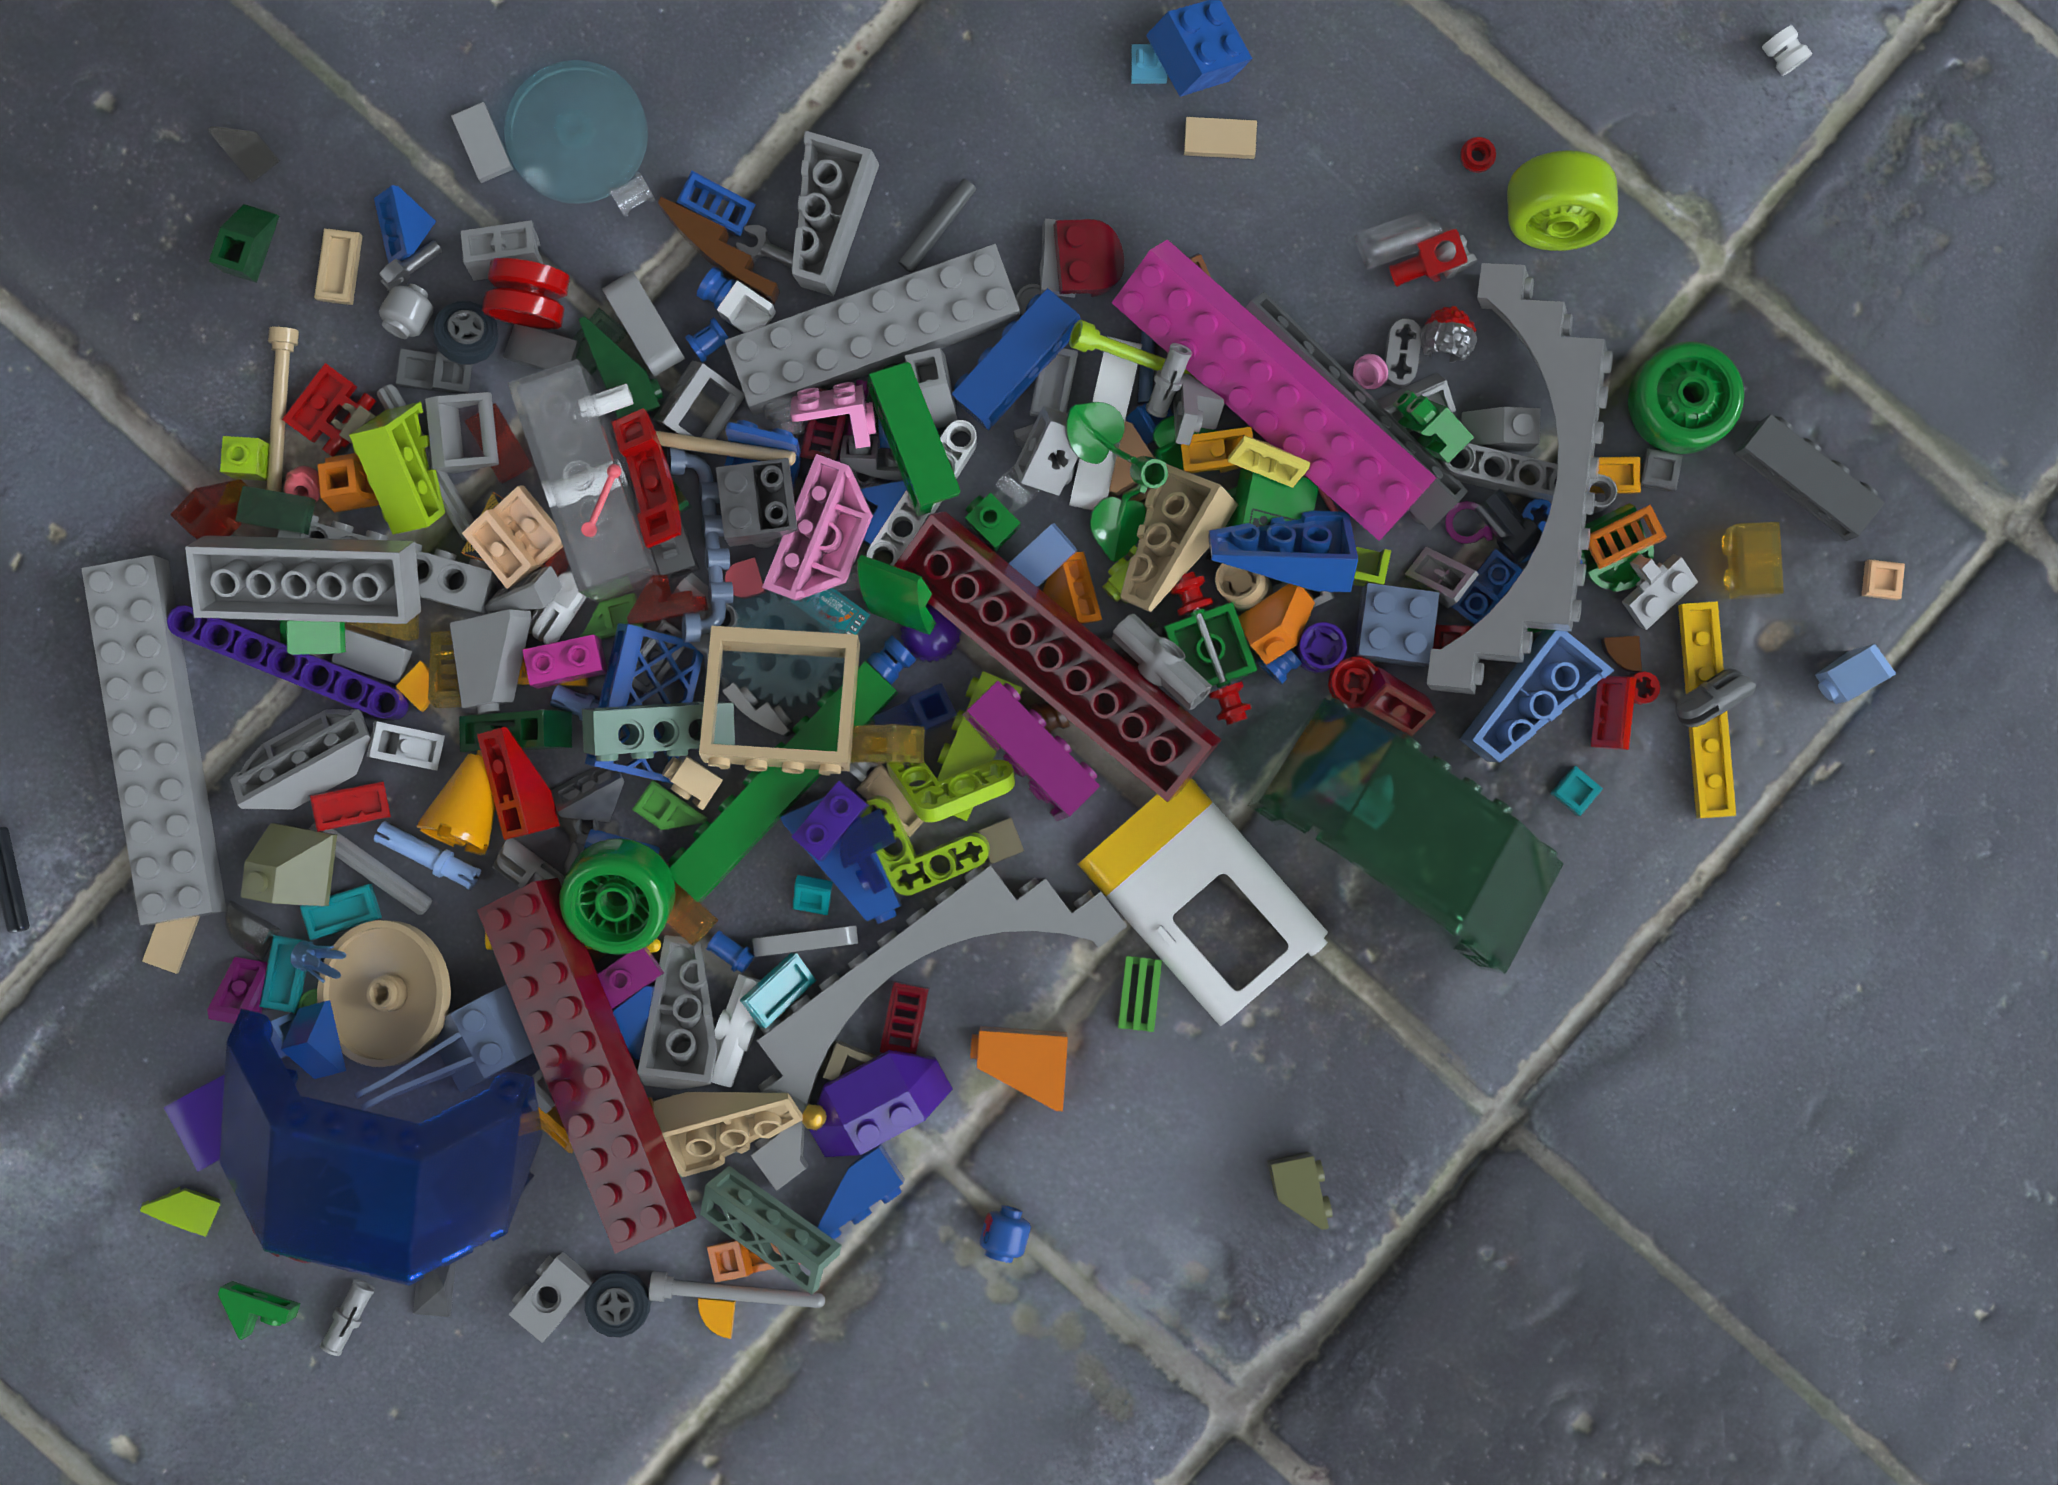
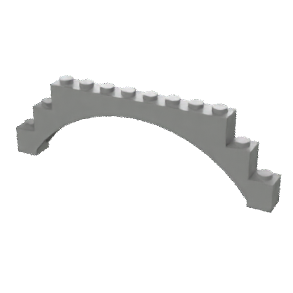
M1482 263L1477 298L1481 309H1491L1513 330L1528 349L1542 373L1550 393L1556 417L1558 437L1556 487L1550 513L1540 541L1527 566L1509 592L1489 614L1464 635L1442 649H1431L1427 685L1431 690L1475 694L1476 685H1482L1484 677V664L1479 663V659L1523 663L1524 653L1530 654L1532 648L1533 634L1527 631L1528 628L1572 632L1573 621L1579 622L1581 600H1576L1577 586H1584L1586 564H1580L1582 550H1588L1590 543V528H1585L1586 514L1592 515L1594 510L1595 493L1589 492L1591 479H1597L1599 457H1594L1595 443L1601 444L1603 438L1604 423L1598 422L1599 409L1606 408L1608 387L1603 386L1604 373L1611 372L1612 351H1607L1604 339L1565 337L1571 336L1573 315L1567 313L1565 302L1526 300L1532 299L1534 279L1528 276L1525 265Z
M981 865L964 876L967 883L960 889L955 891L950 886L935 898L938 905L928 913L924 908H921L906 919L909 927L900 934H897L893 929L877 941L880 949L872 955L868 956L864 951L849 962L848 965L852 970L840 978L835 973L821 983L819 987L823 992L811 1000L808 995H805L789 1007L793 1014L783 1022L777 1017L766 1029L761 1028L760 1030L764 1036L757 1040V1042L783 1076L778 1078L774 1073L757 1087L761 1093H777L779 1090L788 1092L809 1105L820 1069L832 1044L849 1018L867 997L888 978L917 959L940 948L977 936L1017 931L1067 934L1092 940L1096 947L1099 948L1126 928L1127 925L1101 891L1095 895L1091 890L1086 892L1073 902L1077 909L1071 912L1046 878L1041 882L1036 877L1019 889L1022 896L1016 900L990 865L984 869ZM802 1121L769 1139L760 1138L754 1143L758 1149L751 1154V1157L776 1191L799 1175L809 1165L803 1157L805 1126Z

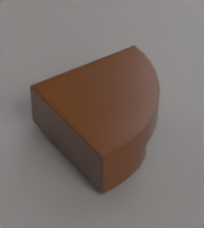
M1640 636L1607 637L1601 639L1605 654L1615 664L1629 672L1642 671Z

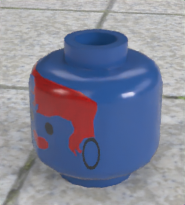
M1002 1205L1000 1211L987 1213L979 1240L980 1246L986 1250L985 1255L1001 1262L1012 1263L1013 1258L1023 1256L1031 1230L1030 1223L1021 1217L1023 1211Z

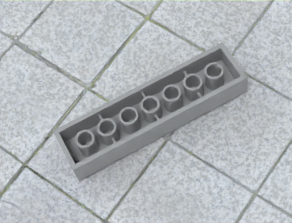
M993 244L726 339L725 343L749 409L753 415H757L790 403L792 397L797 396V392L800 390L816 387L827 390L834 385L849 382L905 362V355L936 348L941 349L1006 326L1012 321L1020 319V309L997 246Z

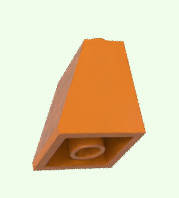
M980 1026L979 1034H972L970 1059H977V1068L1055 1111H1063L1068 1044L1067 1032Z

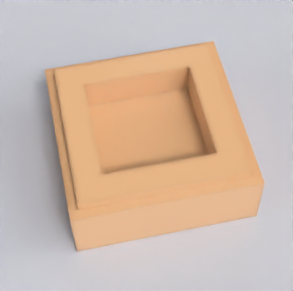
M1866 560L1862 596L1890 600L1901 599L1905 564Z

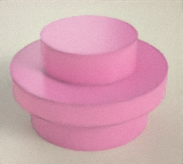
M1365 354L1355 362L1353 378L1364 389H1377L1386 382L1388 368L1384 360L1379 356Z

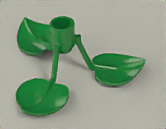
M1104 402L1075 404L1070 408L1066 420V434L1072 451L1077 457L1087 463L1099 464L1105 460L1110 450L1113 454L1131 464L1130 476L1138 484L1137 487L1125 492L1121 500L1112 496L1102 499L1091 512L1089 524L1092 536L1109 560L1116 562L1127 555L1129 550L1139 541L1137 537L1139 525L1144 524L1147 513L1143 503L1129 500V498L1140 492L1145 493L1147 487L1153 489L1161 487L1168 478L1166 464L1184 471L1181 444L1175 442L1174 416L1163 419L1154 429L1153 440L1158 447L1153 452L1154 458L1148 456L1136 458L1114 446L1122 439L1125 429L1123 417L1115 407ZM1201 427L1200 432H1194L1193 435L1216 432V430Z

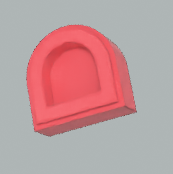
M755 557L737 562L727 570L725 582H732L734 596L746 599L766 593V590L762 588L764 583Z

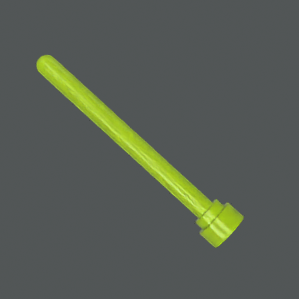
M1083 320L1076 322L1070 335V347L1082 352L1098 349L1156 371L1162 370L1166 360L1160 356L1100 335V331L1095 329L1094 324ZM1185 369L1184 374H1189L1190 376L1195 378L1189 371Z

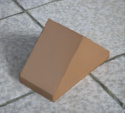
M1125 421L1124 434L1120 440L1119 449L1136 458L1140 456L1154 458L1133 424ZM1119 456L1116 458L1108 497H1117L1137 484L1130 476L1131 464Z

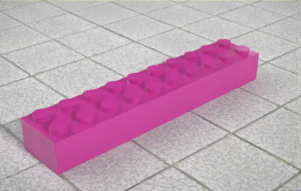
M1168 239L1150 249L1113 300L1112 304L1167 353L1172 343L1182 344L1191 349L1192 356L1189 358L1185 369L1203 385L1219 395L1224 400V404L1269 444L1310 462V467L1304 475L1378 541L1392 529L1436 479L1430 471Z

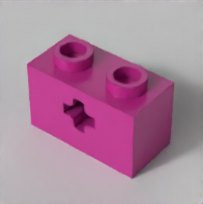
M594 634L522 650L529 684L537 689L604 675L607 672L601 638Z

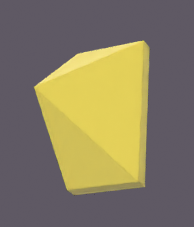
M1247 436L1242 438L1228 457L1229 463L1292 488L1310 467V462L1267 442Z

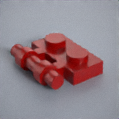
M325 363L282 420L313 443L318 440L322 433L329 436L330 439L323 446L322 450L334 457L341 447L346 448L350 442L339 435L341 431L332 426L330 422L340 411L344 403L351 404L355 408H358L360 405L370 411L376 400L367 393H364L357 403L352 401L349 397L356 390L357 386ZM350 412L342 421L343 424L348 423L350 420Z

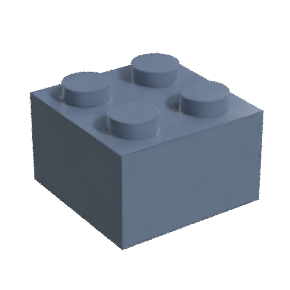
M1367 583L1361 588L1353 657H1363L1370 661L1421 668L1428 666L1431 649H1433L1440 592Z

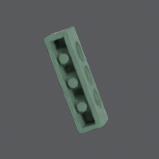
M718 701L714 744L735 745L734 703ZM704 702L582 709L584 753L595 755L596 761L619 760L618 754L631 753L632 759L654 758V751H666V756H687L688 749L700 748ZM696 720L699 724V731L695 737L691 738L688 731L689 725L692 721ZM659 722H662L665 732L661 739L656 740L654 728ZM624 724H627L630 729V735L625 742L621 743L618 732Z

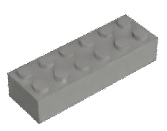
M203 536L185 547L194 618L406 624L421 612L415 541Z

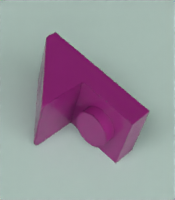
M234 957L207 1009L208 1019L245 1026L249 1016L260 1017L263 1007H259L268 963Z

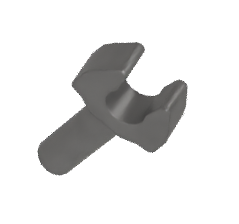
M760 225L744 226L745 233L757 238L758 243L754 247H748L737 242V249L751 255L754 262L759 257L766 256L792 268L794 254L771 244L767 238L768 232L765 227Z
M433 240L402 262L394 259L379 273L383 278L381 282L389 292L394 286L406 285L411 273L442 253L440 246Z

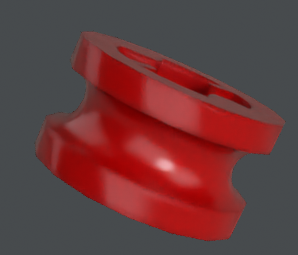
M1644 671L1630 676L1636 678V683L1642 682V679L1646 680V687L1650 689V693L1643 694L1641 698L1638 696L1639 690L1635 688L1634 704H1647L1658 697L1661 687L1655 675Z

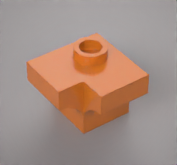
M356 453L325 458V463L317 464L321 499L334 513L379 505Z

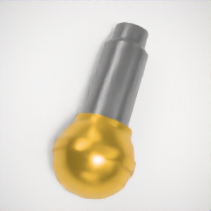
M779 1090L777 1093H788V1092H783V1091ZM789 1093L803 1115L802 1123L804 1126L811 1130L820 1129L826 1121L827 1115L825 1110L820 1105H807Z

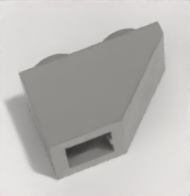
M940 348L905 355L906 362H909L913 368L936 429L946 428L950 423L959 420L955 400L951 395L953 390L946 356Z

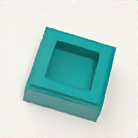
M1572 766L1550 794L1576 816H1581L1603 788L1577 766Z
M797 875L792 909L828 915L833 881Z

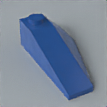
M1309 511L1303 512L1301 519L1285 521L1283 517L1271 519L1270 525L1256 527L1253 524L1246 523L1209 531L1208 537L1213 561L1313 591L1351 592L1358 555L1350 516L1347 512Z

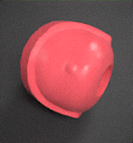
M299 466L288 472L284 484V493L287 499L296 505H314L321 497L318 471L308 466Z

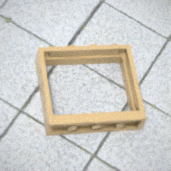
M711 626L699 755L702 761L708 763V766H717L720 769H729L730 764L745 765V769L750 771H766L767 766L782 767L783 772L792 774L804 773V769H817L819 774L826 776L841 774V771L850 772L860 652L858 635ZM723 650L845 658L837 752L714 744Z

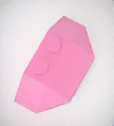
M816 454L795 505L798 531L782 537L762 586L763 589L795 601L846 583L873 517L851 467Z

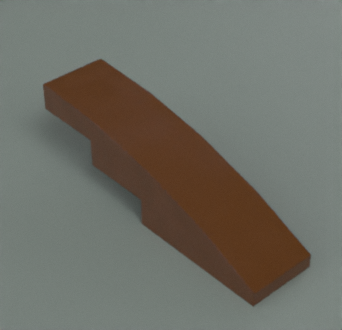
M660 197L658 204L662 212L684 239L711 265L721 269L730 279H736L773 305L775 304L780 294L777 283L752 272L755 264L751 255L726 244L729 235L724 226Z

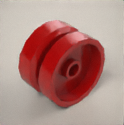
M494 258L491 260L488 280L497 288L485 292L482 308L484 314L506 323L535 329L550 330L562 327L565 309L556 300L567 296L570 277L567 273L534 261L516 258Z

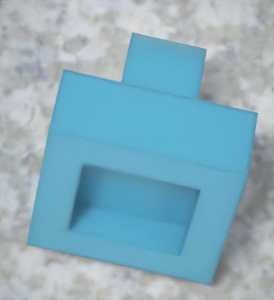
M1132 44L1131 84H1166L1167 73L1151 44Z

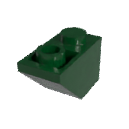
M243 204L220 227L209 262L223 273L257 283L280 216Z

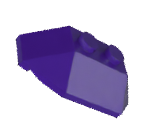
M888 1050L824 1084L816 1105H820L825 1110L827 1115L826 1121L820 1129H809L824 1157L862 1155L925 1121L953 1088L936 1057H923L911 1053Z

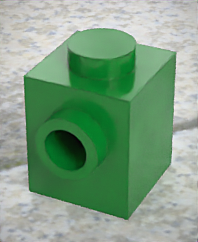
M991 492L985 498L979 495L965 509L969 513L965 517L966 524L995 553L1021 528V522Z

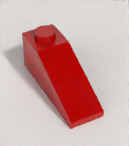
M502 727L477 734L504 840L560 826L551 790L508 728Z

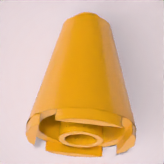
M478 750L476 755L468 754L423 814L417 828H421L420 831L446 845L454 847L455 844L459 846L467 844L464 851L485 855L489 847L495 803L481 750Z

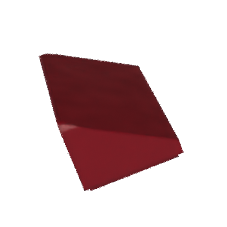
M1381 668L1374 674L1360 703L1363 709L1411 737L1436 713L1426 695Z

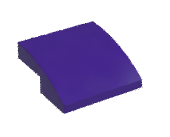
M233 1070L164 1107L197 1172L266 1135Z

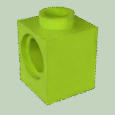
M223 436L220 472L233 479L267 481L269 444L259 438Z

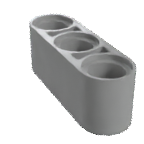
M633 270L602 288L654 377L685 359Z

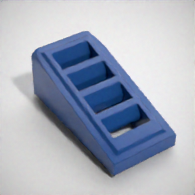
M691 171L676 201V204L724 226L727 232L738 237L741 236L744 226H746L756 205L694 171ZM695 188H698L702 192L697 202L694 203L690 201V198ZM708 194H712L715 198L710 209L707 210L703 208ZM723 199L729 203L722 217L715 213ZM736 205L742 209L735 224L728 220Z

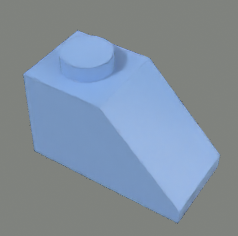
M1872 644L1849 650L1815 674L1820 682L1818 687L1821 693L1828 700H1833L1835 704L1850 701L1891 678L1896 672L1878 647Z

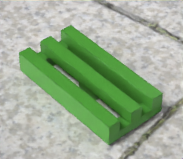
M1133 956L1125 957L1118 1028L1154 1032L1162 960ZM1138 964L1139 972L1133 1022L1126 1021L1132 965ZM1147 966H1153L1147 1023H1141Z

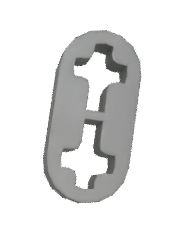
M1411 319L1396 321L1387 336L1384 362L1388 368L1386 383L1394 388L1408 386L1415 378L1418 369L1421 328ZM1403 328L1408 329V335L1414 338L1407 342L1405 350L1400 349L1401 338L1396 336ZM1399 357L1404 358L1403 369L1409 371V374H1405L1402 379H1397L1396 372L1391 371V368H1395L1398 364Z

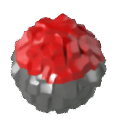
M1456 306L1443 307L1432 313L1431 317L1427 319L1425 326L1420 330L1423 352L1430 358H1432V352L1450 353L1449 363L1463 361L1466 359V356H1469L1474 351L1477 342V330L1474 327V322L1470 321V318L1463 310H1458Z

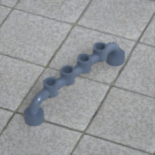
M668 447L667 464L671 475H684L685 467L695 470L699 476V502L702 506V534L705 538V567L708 570V599L711 604V615L709 618L701 620L699 613H683L682 636L684 642H700L701 635L711 633V626H721L725 619L726 604L733 603L732 582H723L722 570H729L730 552L728 548H720L719 537H724L722 515H717L716 504H720L718 482L713 481L710 466L701 457L685 453L684 449Z

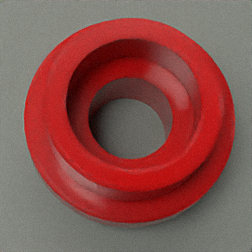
M1484 137L1469 139L1465 142L1460 152V160L1463 166L1473 173L1487 171L1492 167L1496 159L1494 145ZM1472 152H1481L1483 155V160H1474L1472 157Z

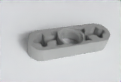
M854 925L753 938L754 957L858 944L857 927Z

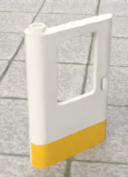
M1192 778L1181 792L1169 802H1166L1156 794L1077 864L1219 1026H1222L1234 1017L1306 953H1309L1312 957L1328 943L1324 939L1328 931ZM1220 874H1227L1288 943V949L1241 990H1234L1173 921V915Z

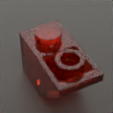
M237 479L195 488L170 516L197 540L203 536H231L259 507L264 499L243 480Z

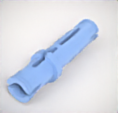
M384 821L377 829V832L381 834H375L374 842L380 843L433 870V875L439 878L445 876L463 885L468 890H471L477 883L478 879L474 877L480 876L481 869L475 868L454 857V852L448 849L442 851L391 825L387 821Z

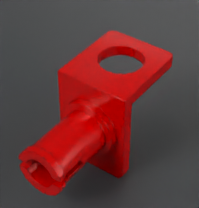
M1452 229L1417 243L1420 250L1418 251L1419 255L1395 265L1392 264L1389 266L1396 287L1424 275L1438 282L1441 281L1440 273L1467 263L1468 258L1458 230ZM1449 241L1456 248L1455 256L1448 262H1441L1436 257V247L1442 242Z

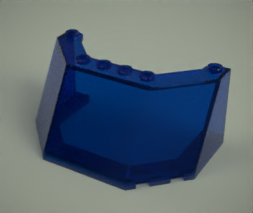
M241 1008L226 1042L220 1165L265 1252L410 1286L423 1279L424 1275L442 1265L446 1267L472 1253L473 1249L491 1239L495 1241L508 1233L543 1135L534 1078L532 1076L515 1072L502 1073L492 1081L489 1089L421 1123L406 1121L300 1096L295 1086L298 1079L297 1071L285 1068L271 1041L273 1026L270 1019L262 1013Z

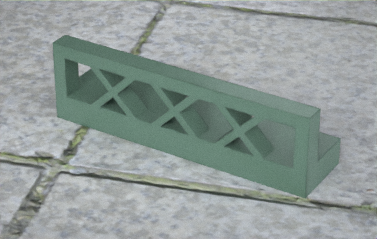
M730 1166L705 1185L700 1211L701 1216L811 1295L819 1289L823 1269L840 1255L841 1244ZM714 1202L722 1208L725 1216L713 1208ZM742 1223L750 1228L753 1236L745 1230ZM770 1243L778 1248L781 1256L773 1250ZM798 1263L811 1271L810 1276L801 1270Z

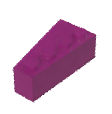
M997 681L962 715L992 749L998 751L1002 748L1006 754L1003 756V760L1012 764L1015 774L1020 777L1025 775L1030 780L1028 782L1029 790L1038 800L1052 804L1054 808L1049 813L1056 821L1070 817L1100 787L1095 781L1097 774L1085 762L1082 761L1079 764L1069 754L1072 751L1071 747L1060 736L1056 735L1053 737L1044 728L1047 724L1035 710L1031 709L1028 712L1019 702L1021 696L1010 684L1005 683L1002 685Z

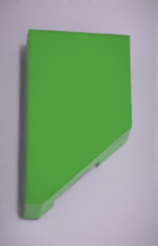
M631 593L599 602L592 614L593 617L580 637L593 634L601 638V640L615 637L618 623L630 624L645 629L636 594Z
M652 780L632 808L633 811L660 830L701 824L708 820L705 815L655 780Z

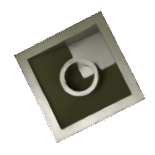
M270 823L245 860L241 897L273 904L329 906L337 834Z

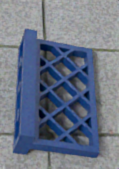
M618 623L598 708L642 705L641 702L658 693L664 704H670L663 688L676 680L680 681L685 690L683 699L677 703L692 702L703 655L690 642H684L682 638L630 624ZM643 637L655 639L662 651L661 654L646 662L640 652ZM664 642L675 645L667 649ZM681 647L694 649L691 664L680 671L671 654ZM666 658L675 675L659 684L650 667ZM637 661H639L641 666L636 669ZM645 671L654 688L638 697L632 688L633 678ZM687 673H689V674H688V679H687V681H686L684 675L687 674ZM630 695L633 701L627 704ZM625 724L618 732V737H620L621 731L624 734V737L619 739L621 743L625 742L630 735ZM655 726L654 737L656 740H659L662 737ZM587 754L585 764L673 784L662 774L653 772L646 759H634L624 766L613 763L614 761H596L595 755ZM666 756L667 759H668V762H669L673 757H675V758H677V759L679 758V756ZM641 763L645 770L633 767Z

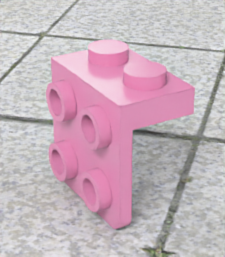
M845 382L834 385L833 390L819 392L818 388H807L798 391L797 396L792 397L790 410L792 422L850 413L856 449L870 446V434H876V420L873 403H866L863 385L855 386L852 382Z

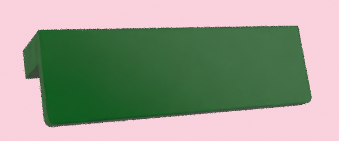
M909 362L869 374L866 387L917 517L931 513L933 504L958 496L960 494V487L913 368Z

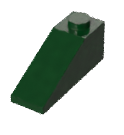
M585 316L579 318L606 389L609 390L627 384L631 392L634 404L615 410L618 419L643 408L647 413L659 409L658 400L664 398L657 378L649 380L647 372Z
M535 710L459 716L460 752H477L481 750L477 734L502 727L508 728L522 750L572 748V712Z

